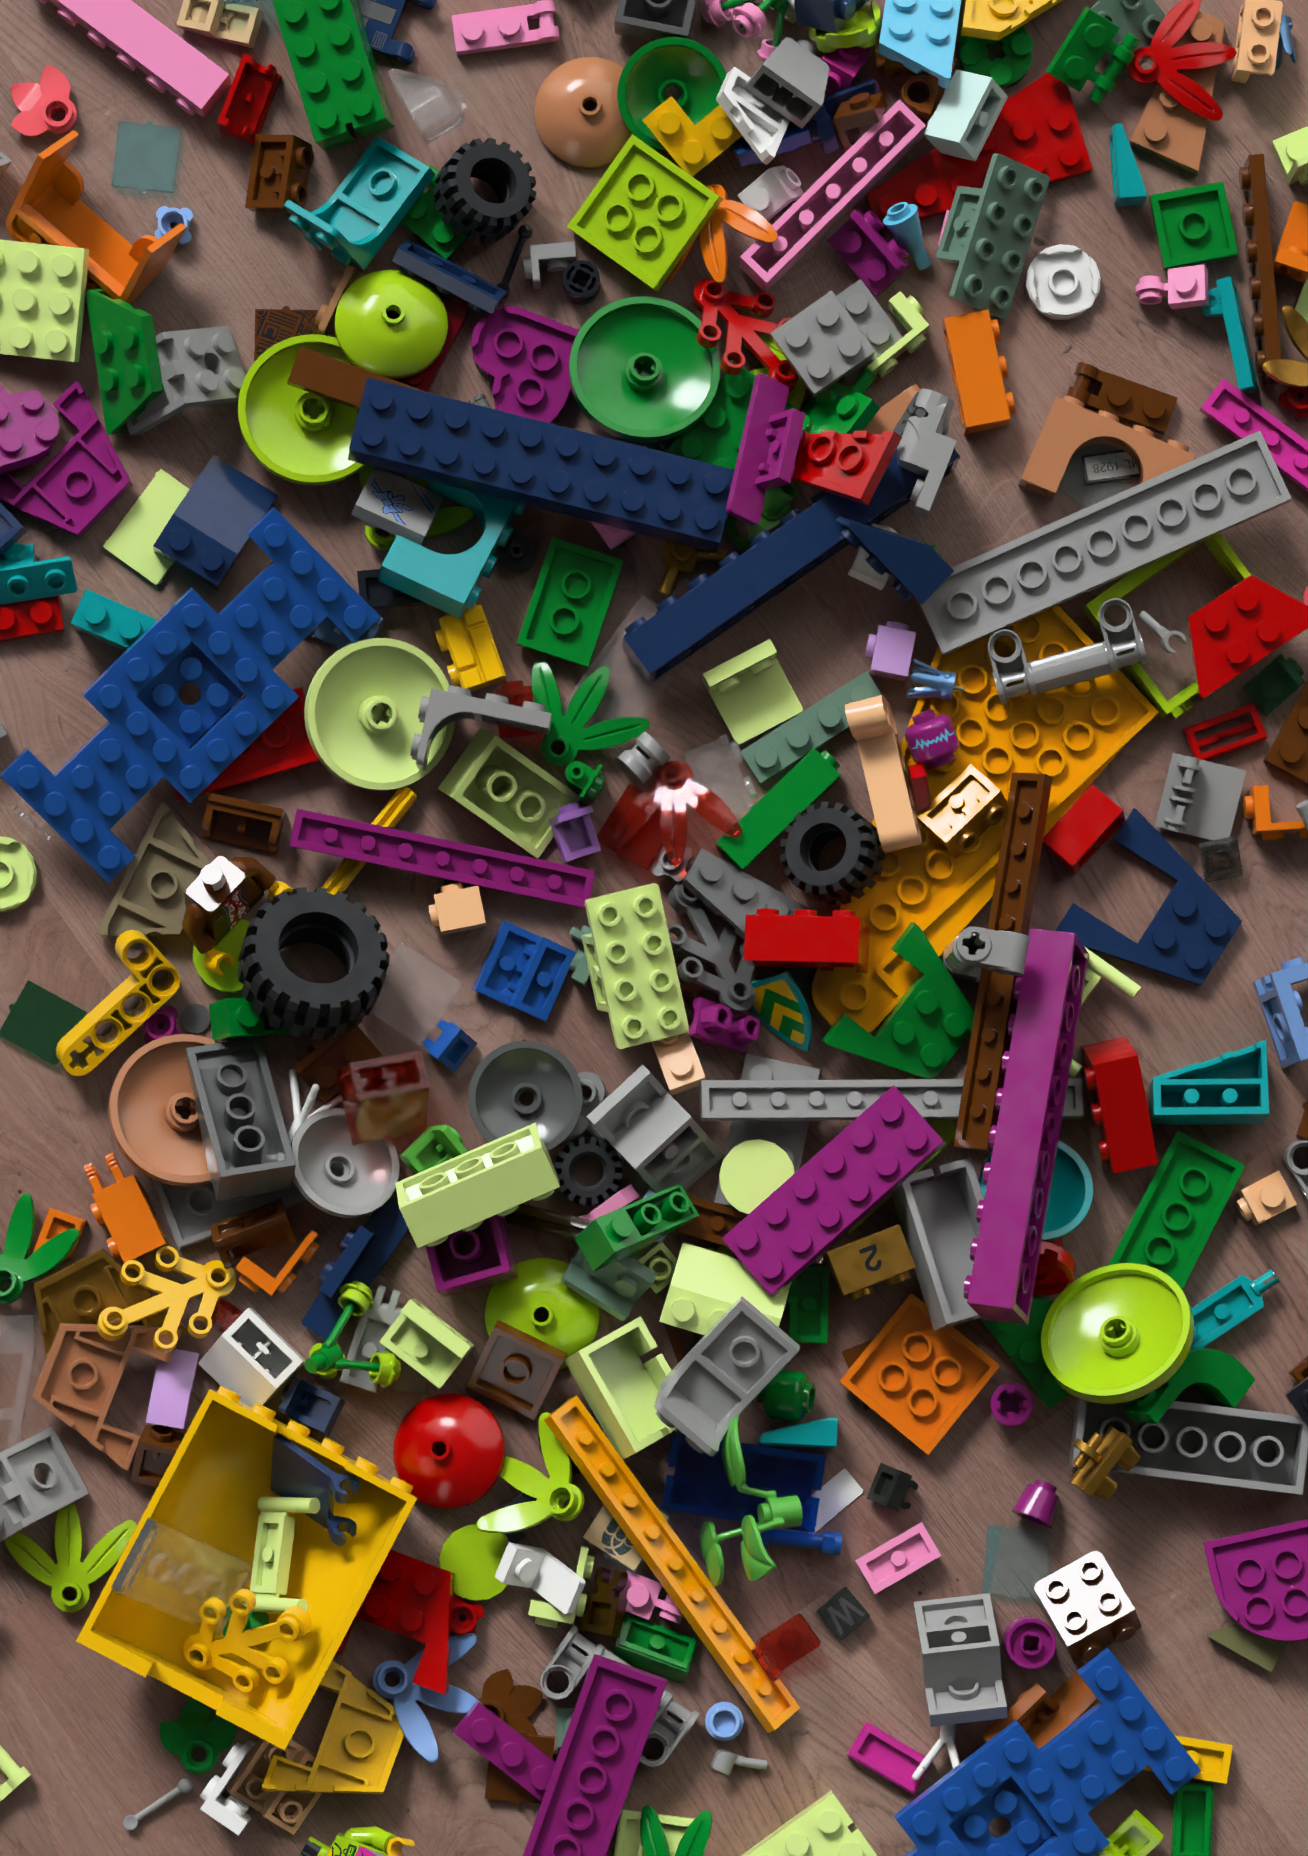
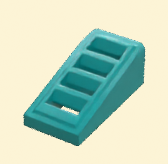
M1114 124L1109 133L1114 204L1116 207L1143 205L1148 197L1145 184L1122 124Z
M829 1417L764 1432L762 1435H759V1443L761 1445L835 1448L837 1446L838 1417Z

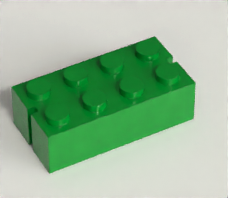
M357 0L272 1L315 143L324 151H328L357 141L355 133L347 127L351 124L354 130L363 138L394 128L393 118Z

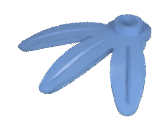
M474 1633L450 1636L451 1658L448 1666L458 1661L475 1646L477 1636ZM423 1649L405 1665L396 1660H388L381 1663L375 1669L372 1681L374 1689L380 1696L386 1699H393L396 1717L409 1744L425 1761L433 1764L439 1759L436 1740L425 1714L416 1701L441 1711L467 1714L478 1699L450 1684L448 1694L443 1695L412 1683L424 1651ZM387 1673L397 1675L399 1680L397 1686L389 1687L386 1685L384 1679Z

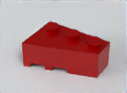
M757 909L756 915H746L744 961L749 966L798 969V967H821V971H834V967L856 968V973L868 974L870 928L861 917H855V912L849 910L832 911V916H817V911L798 909L794 910L793 916L779 915V910Z
M1126 1036L1081 1046L1086 1068H1083L1087 1090L1092 1092L1094 1104L1090 1105L1091 1116L1094 1126H1099L1102 1140L1097 1141L1101 1163L1107 1162L1113 1174L1158 1164L1138 1054Z

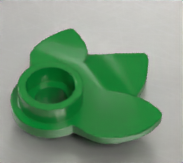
M191 1697L181 1711L179 1722L164 1721L160 1723V1739L167 1751L180 1756L181 1764L187 1771L194 1774H203L210 1771L216 1765L218 1753L227 1749L233 1743L237 1725L219 1716L214 1718L209 1706ZM202 1747L205 1749L206 1758L204 1761L199 1762L193 1758L192 1752L194 1748Z

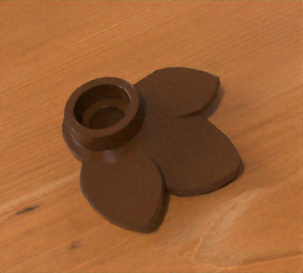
M508 1669L491 1674L484 1682L482 1697L478 1700L486 1708L495 1710L496 1715L518 1733L521 1730H525L527 1734L538 1735L528 1717L532 1716L540 1705L543 1697L542 1691L529 1685L513 1686L512 1675Z

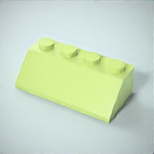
M536 1122L395 1183L399 1209L417 1248L424 1245L432 1247L441 1244L448 1238V1235L461 1229L462 1231H471L479 1227L483 1220L496 1214L498 1216L508 1215L517 1210L519 1204L531 1199L534 1201L543 1200L552 1195L554 1189L560 1187L557 1173Z

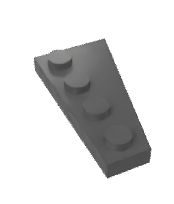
M703 848L698 851L682 882V885L714 914L726 919L735 928L734 932L744 941L746 915H756L757 909L779 910V915L793 916L794 910H812ZM811 967L780 969L783 972L788 971L797 986L800 987Z

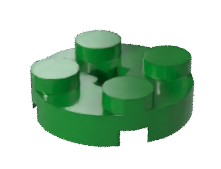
M1023 26L999 41L961 36L958 45L960 68L965 72L992 77L1001 89L1005 87L1010 88L1018 84L1029 70L1032 60L1033 41ZM998 44L1002 46L1001 52L1005 55L1003 59L996 57L991 61L987 58L989 51L985 48L988 45L995 46Z

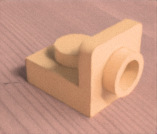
M1276 1171L1237 1191L1240 1197L1236 1201L1237 1207L1246 1222L1252 1220L1254 1225H1259L1269 1218L1297 1205L1280 1171Z

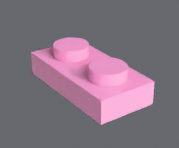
M920 1522L856 1559L855 1562L873 1593L877 1594L937 1559L941 1554L923 1523Z

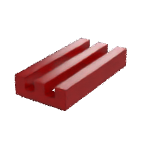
M1255 703L1182 730L1187 738L1188 747L1193 757L1205 761L1256 744L1268 738ZM1247 714L1251 716V721L1199 740L1195 738V733ZM1253 728L1256 729L1257 734L1201 754L1200 748Z

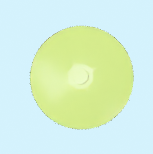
M373 638L346 645L332 654L321 665L308 688L304 719L311 747L321 763L332 774L353 786L370 790H391L410 785L427 775L439 763L452 739L455 721L442 728L434 738L426 770H419L417 768L416 760L412 759L410 753L414 734L422 735L424 723L419 722L420 719H418L422 697H430L431 688L448 691L449 682L431 657L409 643L389 638Z

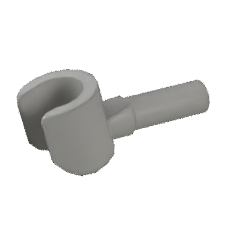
M1142 611L1138 616L1160 638V646L1166 653H1177L1168 644V639L1171 635L1177 637L1183 644L1187 642L1182 632L1176 630L1168 631L1147 612Z
M719 1749L713 1757L711 1767L730 1775L734 1764L741 1767L766 1770L768 1762L767 1760L743 1757L726 1749Z

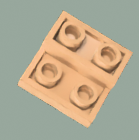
M259 1738L225 1789L231 1795L258 1810L263 1817L294 1835L322 1793L270 1792L261 1790L274 1754L308 1767L313 1766L316 1754L292 1738L285 1751Z

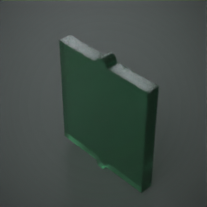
M28 980L15 1004L9 1005L11 1011L0 1029V1037L57 1067L59 1063L56 1056L58 1042L84 1018L87 1012Z

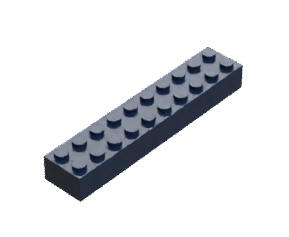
M368 377L348 453V461L715 553L722 538L727 517L726 505L734 474L733 469Z
M955 448L943 478L955 470L960 459V455ZM896 449L869 505L821 490L811 498L812 503L806 510L801 512L799 508L794 509L780 520L781 525L776 531L770 534L768 530H764L749 542L751 546L746 552L740 556L737 551L731 553L718 563L720 568L717 569L716 573L710 577L706 573L701 574L687 585L688 590L686 594L679 599L675 595L668 597L656 607L657 612L649 620L646 621L644 617H640L626 627L625 631L627 633L623 637L622 650L647 685H650L848 546L849 543L840 535L844 528L836 521L839 516L867 525H872L873 523L878 525L912 500L909 499L917 479L925 481L926 477L899 467Z

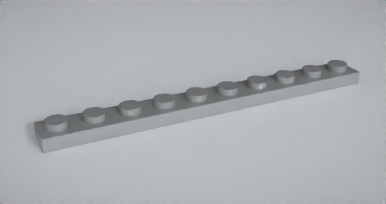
M964 1079L701 1080V1121L855 1120L893 1085L898 1088L925 1120H958ZM1069 1079L1062 1119H1082L1084 1116L1082 1079Z

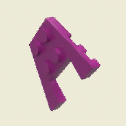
M75 381L52 405L79 432L26 486H23L9 472L0 474V502L81 538L133 484L83 387Z

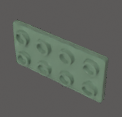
M993 154L982 189L957 186L935 257L947 263L959 264L949 294L951 299L979 311L989 309L991 316L1002 320L1007 319L1050 182L1049 176L1004 155Z

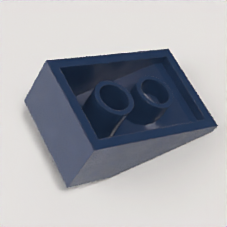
M213 455L153 545V550L218 591L251 539L246 533L268 512L278 495Z

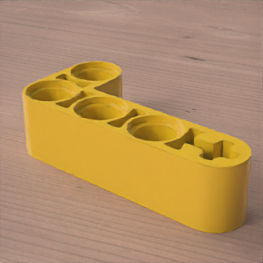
M125 931L120 934L115 943L116 954L132 974L63 1036L57 1044L56 1056L65 1070L71 1075L83 1076L91 1072L167 1002L180 987V974L176 968L140 931ZM135 943H142L144 946L143 952L136 958H128L127 951L129 947ZM168 970L169 974L165 982L158 985L152 984V978L156 972ZM140 996L141 1000L137 1008L129 1011L124 1010L125 1001L129 997ZM112 1022L113 1026L109 1034L96 1036V1029L101 1023ZM87 1036L95 1045L93 1048L84 1040ZM76 1050L82 1056L76 1060L70 1056V1053Z

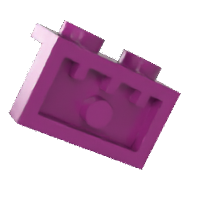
M854 210L850 214L851 218L827 241L875 296H880L912 266L905 259L909 254L896 239L893 238L890 241L881 231L884 227L883 223L872 211Z

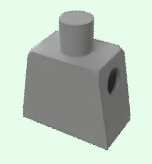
M786 37L749 79L744 88L797 126L803 128L823 104L830 68L827 63L815 56L816 49L811 42L807 40L796 42Z

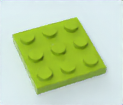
M632 134L567 227L658 292L723 199Z

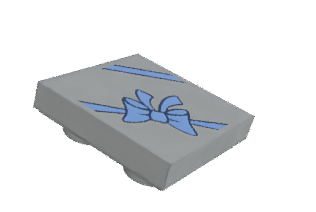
M374 467L351 515L360 519L369 527H378L395 536L400 535L421 545L444 497L391 472Z

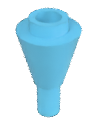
M900 202L890 207L883 220L884 225L905 249L910 252L918 270L929 267L931 261L923 246L917 205Z

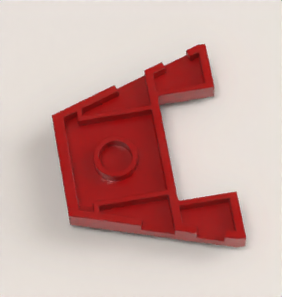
M390 1550L336 1654L343 1655L356 1618L425 1643L426 1646L412 1683L447 1695L449 1692L448 1664L451 1658L449 1641L450 1623H452L454 1573Z

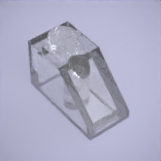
M395 68L387 71L390 85L426 144L465 122L463 109L467 108V104L457 88L450 90L444 80Z

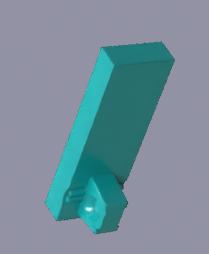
M1231 276L1216 280L1217 287L1208 291L1209 305L1201 306L1203 315L1206 318L1224 316L1239 390L1245 395L1258 392L1259 386L1237 282Z

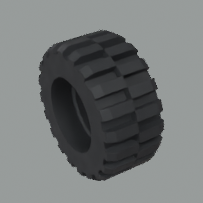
M306 887L293 889L291 896H288L287 892L274 896L272 903H264L258 909L256 917L251 919L238 959L240 964L237 971L238 980L243 984L241 991L246 1001H254L252 1010L260 1018L267 1016L270 1019L268 1025L277 1030L282 1026L290 1030L289 1035L299 1038L301 1033L310 1034L311 1039H323L326 1032H329L332 1037L344 1034L346 1026L353 1029L362 1023L364 1016L370 1014L385 981L390 955L386 951L388 947L386 935L382 932L378 933L381 925L375 916L371 915L368 917L365 914L367 908L360 902L356 901L355 904L347 900L348 895L339 891L337 895L327 893V888L315 887L314 892H307ZM301 942L322 945L340 958L345 966L347 975L331 983L308 982L297 977L286 967L279 951L289 945Z

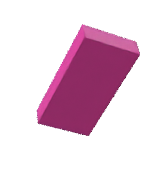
M865 1721L847 1753V1756L913 1795L929 1769L928 1767L919 1780H913V1773L926 1756Z

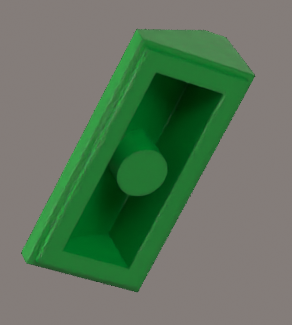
M627 1613L622 1625L620 1638L616 1641L613 1653L631 1666L682 1684L688 1673L699 1640Z

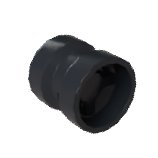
M577 260L566 267L562 278L563 289L567 299L578 305H585L594 301L600 291V276L596 266L589 261Z

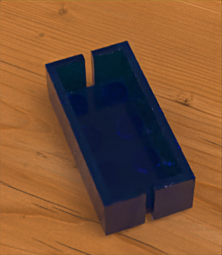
M673 1432L668 1467L675 1468L674 1475H666L661 1509L741 1522L744 1516L752 1515L756 1523H758L757 1507L758 1504L764 1503L765 1498L740 1493L736 1486L731 1487L729 1485L722 1461V1440L718 1452L712 1457L706 1452L699 1453L694 1450L686 1441V1435L683 1433ZM740 1442L746 1472L745 1484L748 1487L763 1491L775 1490L776 1497L797 1495L802 1506L801 1526L786 1529L815 1533L820 1498L811 1496L812 1489L821 1491L826 1456Z

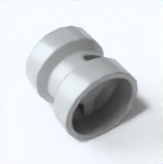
M645 731L636 739V745L631 750H625L617 757L620 763L643 785L652 777V771L657 766H664L671 759L660 744Z

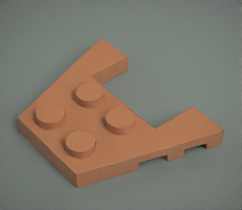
M60 1323L33 1392V1398L69 1427L75 1429L98 1450L109 1456L118 1466L128 1471L140 1436L103 1422L131 1351L135 1350L170 1363L175 1348L168 1353H161L155 1349L153 1338L156 1331L162 1326L129 1325L124 1337L117 1341H108L99 1335L97 1324ZM178 1328L176 1332L178 1340L182 1332V1329ZM167 1335L158 1337L159 1341L164 1345L172 1343L171 1338Z

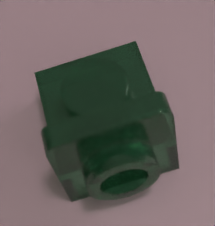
M1279 654L1270 664L1246 683L1242 689L1262 712L1268 716L1305 683L1301 677L1304 672L1291 657L1285 659Z

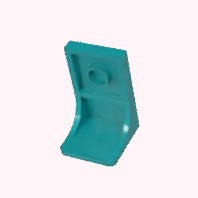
M376 136L324 205L308 212L292 201L287 200L283 207L291 214L288 219L289 222L300 231L306 233L304 238L319 250L326 246L331 249L330 254L343 265L348 267L352 262L365 270L436 174L427 165Z

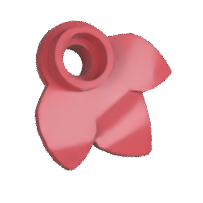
M46 65L41 75L40 84L16 83L11 85L13 101L18 110L21 111L14 118L11 126L19 133L30 137L39 136L47 131L54 134H63L75 126L78 114L75 105L69 100L71 85L67 77L57 68ZM56 111H64L66 116L62 121L57 122L52 119Z

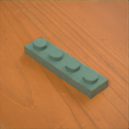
M868 671L740 751V755L761 785L804 758L813 748L818 749L849 729L845 704L883 694Z

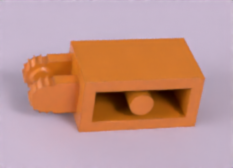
M113 1152L106 1155L105 1158L107 1167L112 1172L116 1183L104 1188L100 1180L97 1168L92 1163L84 1166L85 1173L95 1192L92 1196L96 1203L91 1204L90 1208L99 1226L106 1224L111 1234V1238L107 1239L106 1242L115 1260L122 1258L124 1263L129 1260H138L159 1250L163 1246L170 1245L138 1176L133 1174L126 1178Z

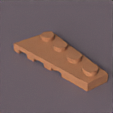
M1198 11L1188 31L1173 48L1200 42L1222 44L1225 22ZM1218 65L1199 70L1177 71L1198 83L1211 96L1213 95ZM1157 82L1130 140V145L1197 175L1208 119L1180 105Z

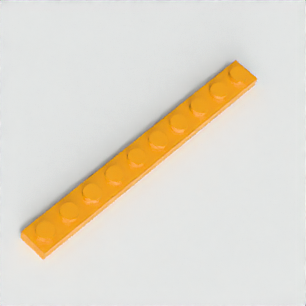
M577 1395L570 1398L545 1418V1423L767 1733L775 1731L800 1709L799 1705L714 1586H712L709 1579Z

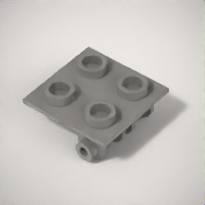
M1172 753L1154 826L1229 844L1246 770Z

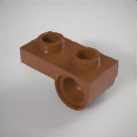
M953 57L951 77L953 75L954 68L957 62V58ZM928 73V76L913 75L909 77L902 86L900 100L922 122L927 124L944 95V92L940 91L941 86L937 85L938 78ZM913 89H920L927 94L928 99L922 103H915L909 99L907 94Z

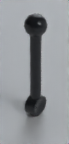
M527 224L519 227L518 234L520 237L502 283L496 285L507 291L504 298L510 294L508 285L526 239L530 238L533 234L531 226Z

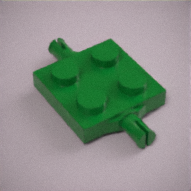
M864 368L852 385H841L835 382L815 397H812L801 411L805 413L802 429L808 433H822V430H835L839 434H853L854 431H863L880 409L873 399L864 395L877 378L876 375Z

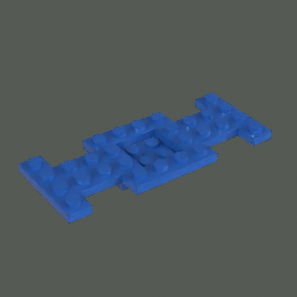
M274 507L246 533L268 555L272 562L219 614L191 587L82 693L108 722L78 752L53 774L26 748L0 774L108 883L136 857L110 829L150 789L164 777L191 803L299 697L273 671L292 650L326 617L353 643L380 618L379 614ZM187 683L196 684L200 689L199 698L191 704L183 703L179 699V690ZM223 714H225L210 730H208Z
M1106 1648L1077 1671L1099 1702L1040 1749L1037 1748L1021 1725L1014 1720L896 1813L894 1818L916 1845L904 1856H1026L1027 1854H1029L1028 1856H1095L1110 1842L1088 1815L1089 1811L1146 1766L1151 1769L1170 1795L1201 1772V1770L1113 1653ZM999 1816L1006 1817L1009 1823L1007 1831L999 1836L990 1834V1822Z

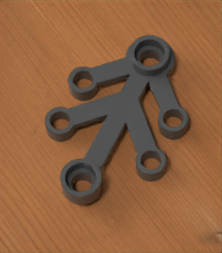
M678 882L669 892V904L676 912L688 914L702 942L699 943L687 937L685 929L679 924L667 926L669 933L675 934L678 938V941H675L670 937L672 950L677 949L692 956L685 958L678 966L677 974L679 978L686 983H696L717 993L719 1003L729 1007L732 1013L747 1011L754 1004L756 994L749 982L754 966H749L744 961V942L740 946L742 958L735 973L729 962L737 937V933L734 932L735 928L723 918L725 923L718 940L700 904L701 901L682 885V882ZM684 891H686L687 893H689V894L691 895V897H688V896L684 893ZM700 961L713 966L719 977L703 971V965ZM686 966H690L695 974L689 973L686 970ZM734 990L738 991L742 997L736 995Z

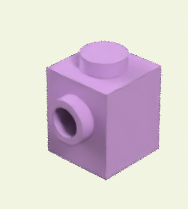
M888 621L886 626L879 625L876 635L869 634L865 656L872 657L869 675L906 682L916 632L908 631L909 625Z

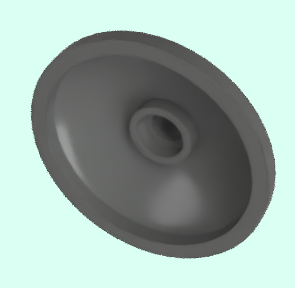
M516 1041L496 1048L480 1062L470 1082L468 1106L475 1127L488 1142L536 1122L547 1151L561 1144L574 1130L582 1111L583 1090L575 1068L562 1053L540 1042ZM525 1091H529L534 1095V1102L530 1106H524L520 1102V1096Z

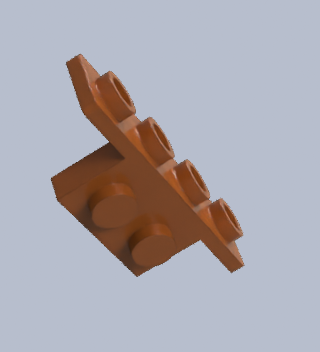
M1077 1672L1052 1696L1036 1683L1030 1689L1020 1694L1016 1703L1007 1711L1008 1718L995 1719L982 1738L988 1742L1016 1720L1037 1748L1040 1749L1099 1701Z

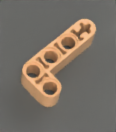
M883 695L845 704L848 725L852 736L858 744L877 831L884 853L922 844V835L894 715L889 702Z

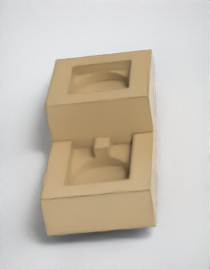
M183 0L176 25L179 28L206 37L254 48L264 13L259 8L225 2L224 0Z

